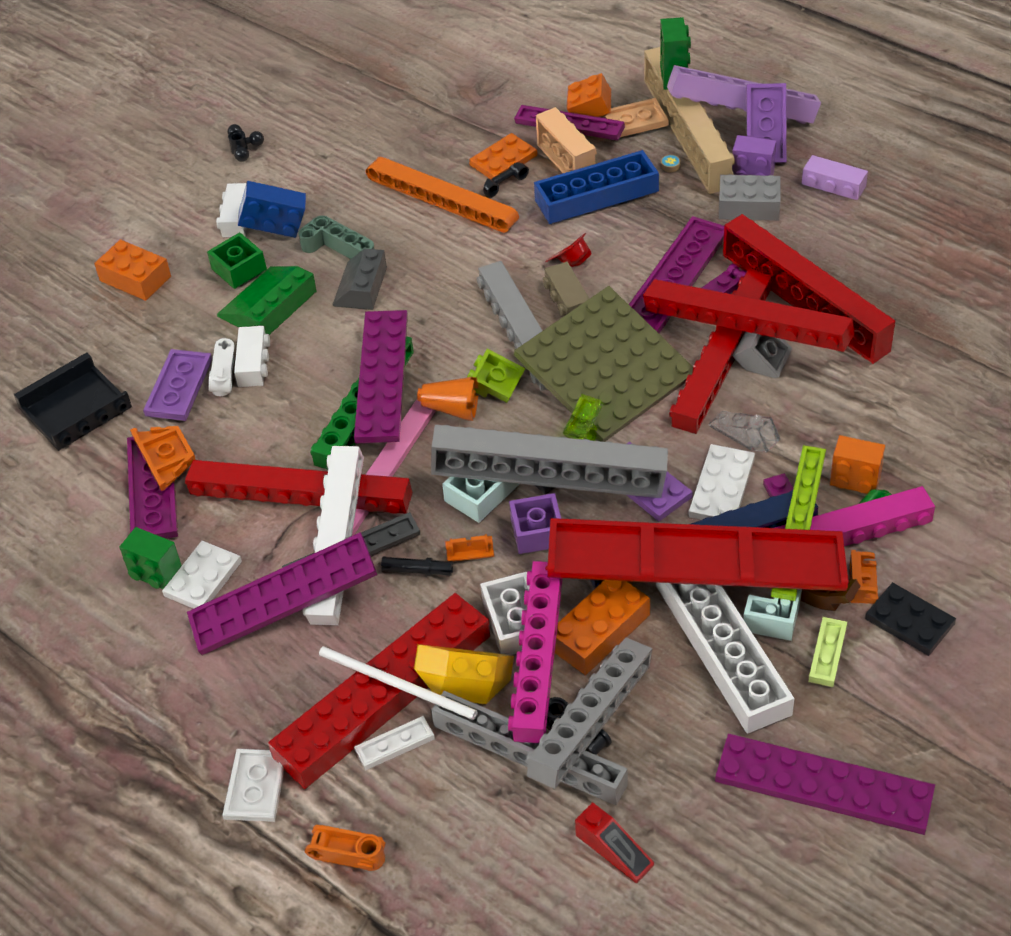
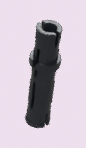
M383 556L381 566L384 567L381 570L382 572L420 573L430 577L432 574L452 576L453 561H438L428 557L425 560Z

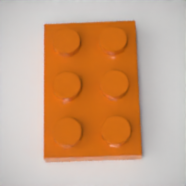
M510 133L470 158L469 163L470 166L492 179L508 170L514 163H527L538 156L536 148Z

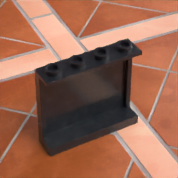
M87 352L14 394L17 405L22 413L58 451L132 407L127 391L121 393L94 366L92 357Z

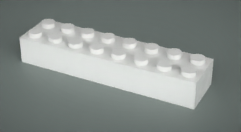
M656 583L657 589L747 734L793 715V695L722 586Z

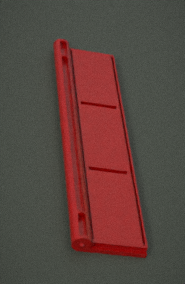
M550 518L548 566L545 567L548 570V578L847 591L849 580L842 531Z

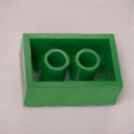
M684 17L660 19V70L664 90H668L667 85L674 65L688 68V64L691 63L690 53H688L689 48H691V38L689 36V27L684 23Z

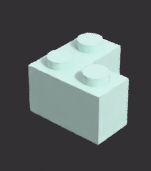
M798 589L796 601L749 595L743 620L750 631L754 634L792 641L802 589Z

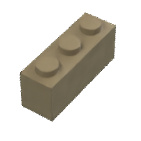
M568 261L544 268V287L549 289L551 299L557 303L561 316H565L589 299Z

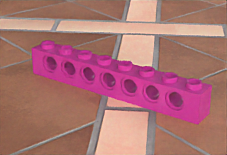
M533 561L532 571H527V585L530 588L525 590L524 605H527V610H522L521 620L525 628L524 631L520 630L519 646H522V651H517L516 666H520L519 672L514 673V687L517 688L516 694L512 693L511 709H514V716L509 715L508 731L513 732L514 742L539 743L543 734L546 733L563 578L547 577L548 570L545 567L548 566V562Z

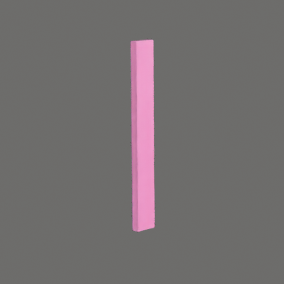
M416 400L401 421L400 442H387L366 475L393 477L436 410L421 406V401ZM356 509L352 536L370 511Z

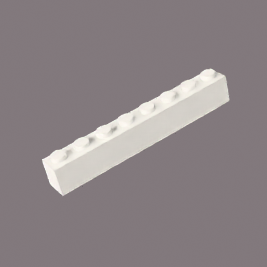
M332 446L331 455L327 456L328 475L324 476L325 493L320 498L322 512L321 516L317 518L318 536L313 541L315 553L352 536L364 459L359 446ZM343 591L303 609V615L306 616L310 625L339 624Z

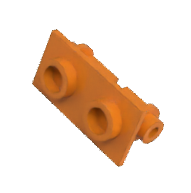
M487 534L471 537V540H466V538H450V541H445L447 561L455 562L494 557L492 536H487Z

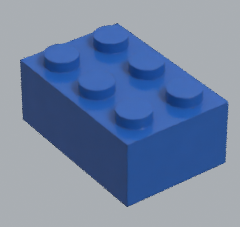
M247 181L239 207L238 226L296 238L305 212L306 193Z

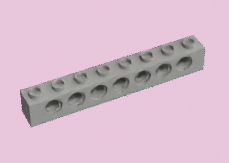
M625 637L620 645L614 647L611 656L603 660L600 670L591 675L587 686L579 690L573 703L570 702L566 706L562 717L556 718L549 733L543 734L537 748L530 750L526 758V764H528L527 777L553 789L559 785L648 670L652 648Z
M443 691L441 696L477 710V715L472 720L435 704L431 709L434 727L528 767V764H526L527 755L530 750H535L539 743L514 742L513 732L508 731L509 718ZM584 751L561 782L617 805L628 785V769Z

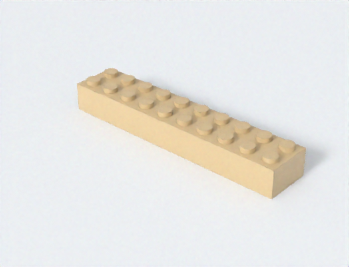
M660 47L644 50V81L667 116L671 129L708 193L720 192V175H734L732 171V165L735 164L733 154L729 153L726 142L720 138L719 131L714 128L712 119L708 118L706 109L701 106L700 102H694L686 97L681 99L675 98L670 94L669 90L663 89L660 70Z

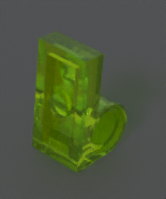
M581 394L563 434L571 439L595 441L596 433L594 430L597 431V427L594 425V422L603 406V402Z

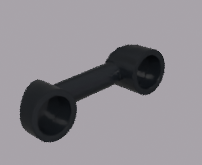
M520 162L512 164L508 170L492 179L488 178L483 187L484 194L489 198L494 197L499 191V183L511 176L516 177L518 180H523L527 177L529 168Z

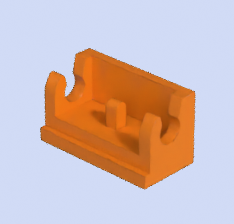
M851 550L849 561L850 579H857L861 585L851 603L874 604L878 600L876 561H866L864 559H875V554Z

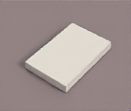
M236 749L222 815L224 820L275 822L284 767L280 762L278 763L272 758L270 750Z

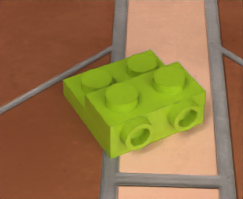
M486 349L483 356L478 355L473 365L477 367L476 370L471 369L467 377H477L478 389L474 388L477 394L486 398L489 393L508 403L525 368Z

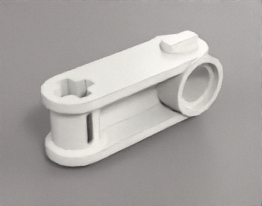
M227 338L216 341L212 368L209 374V392L216 396H225L231 393L234 342Z

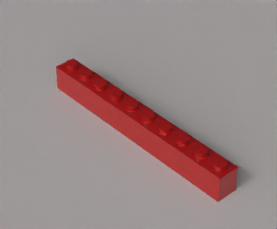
M748 269L745 276H741L738 289L734 290L732 294L766 301L771 291L772 275ZM716 326L715 332H711L708 345H704L700 360L695 361L692 375L689 374L687 376L684 390L681 389L679 391L676 405L673 404L670 408L669 417H672V427L697 434L735 361L732 355L745 331Z
M657 279L652 281L643 294L645 308L649 312L841 352L846 350L854 336L853 318Z
M193 460L185 478V483L190 495L320 506V498L325 493L324 476L328 475V471ZM361 474L356 509L370 512L406 514L413 493L410 479Z

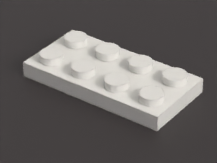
M711 444L689 509V517L703 520L707 517H713L726 511L740 508L755 460V453Z

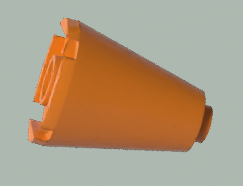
M467 377L423 384L422 388H418L417 401H421V406L473 421L478 404V395H476V390H474V388L478 389L477 377Z

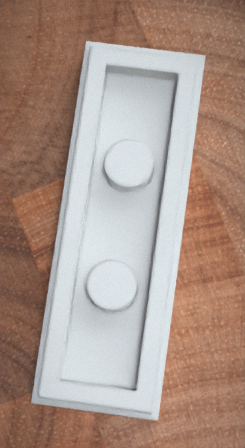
M422 716L363 742L354 748L366 771L435 740L426 719Z

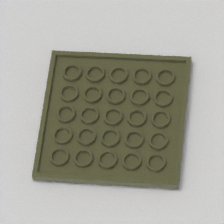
M607 286L514 350V356L600 442L607 441L686 382L687 376L693 373V366L610 286Z

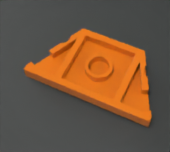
M167 426L165 428L150 427V431L138 432L137 428L130 429L131 435L161 491L165 490L191 465L193 460H196L179 426Z

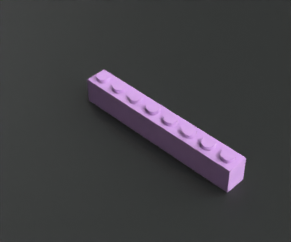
M674 65L667 88L675 98L681 99L686 97L694 102L705 101L713 106L720 104L725 105L729 109L740 108L747 112L746 85L762 83ZM786 89V120L793 119L801 124H806V122L814 123L821 105L818 97L814 94Z

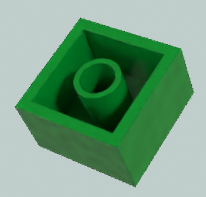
M240 232L207 251L211 269L234 289L267 270L263 251Z
M135 527L119 546L129 576L136 581L141 580L149 583L150 586L156 589H164L182 566L173 541Z

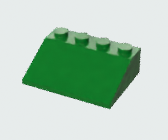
M270 266L219 311L217 317L238 328L264 326L265 333L270 335L317 292L314 274L299 266Z

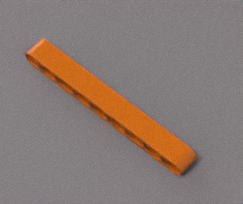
M378 157L366 169L368 178L376 183L503 233L507 232L519 219L518 212L508 205L384 157Z

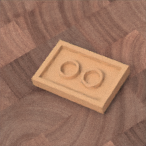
M656 98L611 108V113L602 116L606 119L624 121L625 128L620 138L668 126L669 121Z

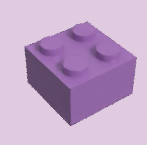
M737 135L732 150L735 164L732 165L733 174L773 175L776 140Z
M555 493L509 501L511 523L518 553L523 554L549 549L550 518L561 519Z

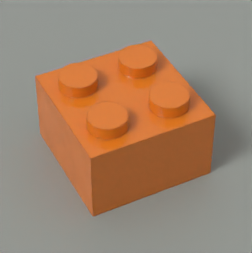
M602 73L592 75L587 79L574 82L568 86L567 110L569 113L601 117L611 113V88Z
M839 435L833 454L830 486L867 494L872 489H877L881 477L886 445Z

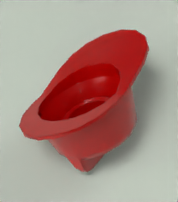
M586 233L581 235L570 246L548 258L545 262L556 257L563 263L568 261L570 267L582 264L592 254L583 238Z

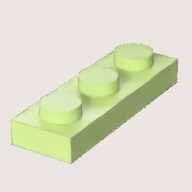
M827 617L822 618L808 682L834 687L847 628L846 621Z

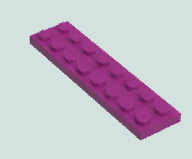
M407 310L365 311L354 431L355 443L400 442L408 323Z
M357 533L187 611L198 652L204 655L377 576V571L362 533Z
M729 733L715 776V782L922 835H925L935 789V784Z

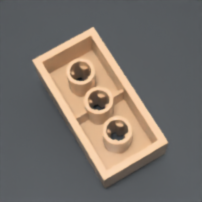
M556 107L536 115L537 146L562 173L596 164L595 155L597 152L595 146L590 144L584 134L580 133L575 125L570 123L566 116Z

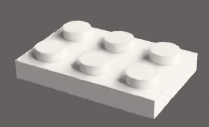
M201 541L162 590L164 597L193 609L213 600L242 562L241 557Z

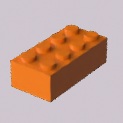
M604 580L558 622L555 654L586 676L616 645H619L625 637L631 634L650 616V597L627 581Z

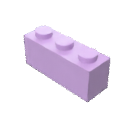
M812 155L803 168L802 185L858 200L866 187L868 171Z

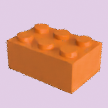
M121 239L94 263L101 282L145 301L171 277L166 258Z

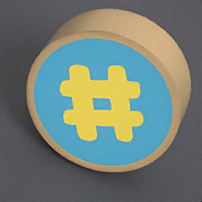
M676 155L664 156L661 159L662 170L669 173L678 171L680 169V158Z

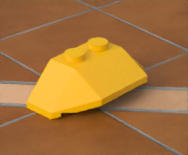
M418 644L414 670L434 693L441 695L443 691H446L472 703L487 704L511 681L514 656Z

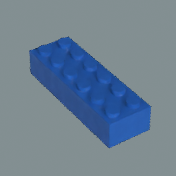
M643 150L534 182L535 201L549 224L659 192V172Z

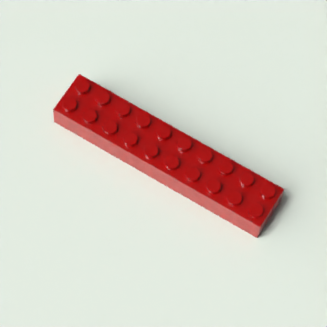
M741 214L724 225L723 256L746 272L750 269L772 275L771 291L794 307L853 318L854 336L848 347L872 364L891 352L895 320L876 308L875 305L866 301L859 294L846 287L842 282L836 280L826 271L816 266L812 261L806 259L745 215Z
M454 593L366 664L428 689V686L414 670L417 645L474 651L491 637L489 619L457 593ZM356 671L268 742L272 758L276 762H280L284 770L306 789L354 750L355 746L365 741L416 699L417 696Z

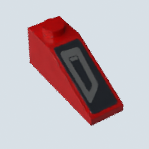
M592 802L575 819L576 836L635 883H638L654 866L652 859L618 822Z

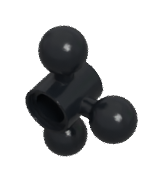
M232 124L228 127L227 133L231 152L234 154L235 159L240 162H244L249 158L247 144L251 143L253 146H260L264 142V136L259 131L252 132L246 138L239 125Z

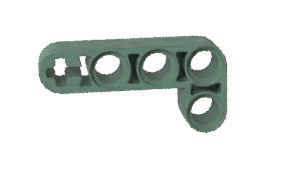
M323 215L312 219L298 233L301 249L305 253H313L323 245H326L352 259L364 248L375 249L372 240Z

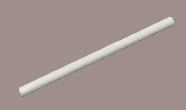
M323 646L319 651V655L469 719L474 720L477 715V710L334 650Z

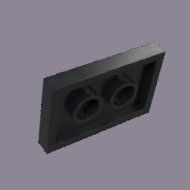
M893 582L867 611L865 616L867 621L928 656L956 622V618Z

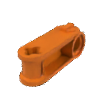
M315 825L313 827L311 842L305 848L306 855L315 860L365 869L367 871L377 870L385 862L384 848L386 843L382 837L325 825Z

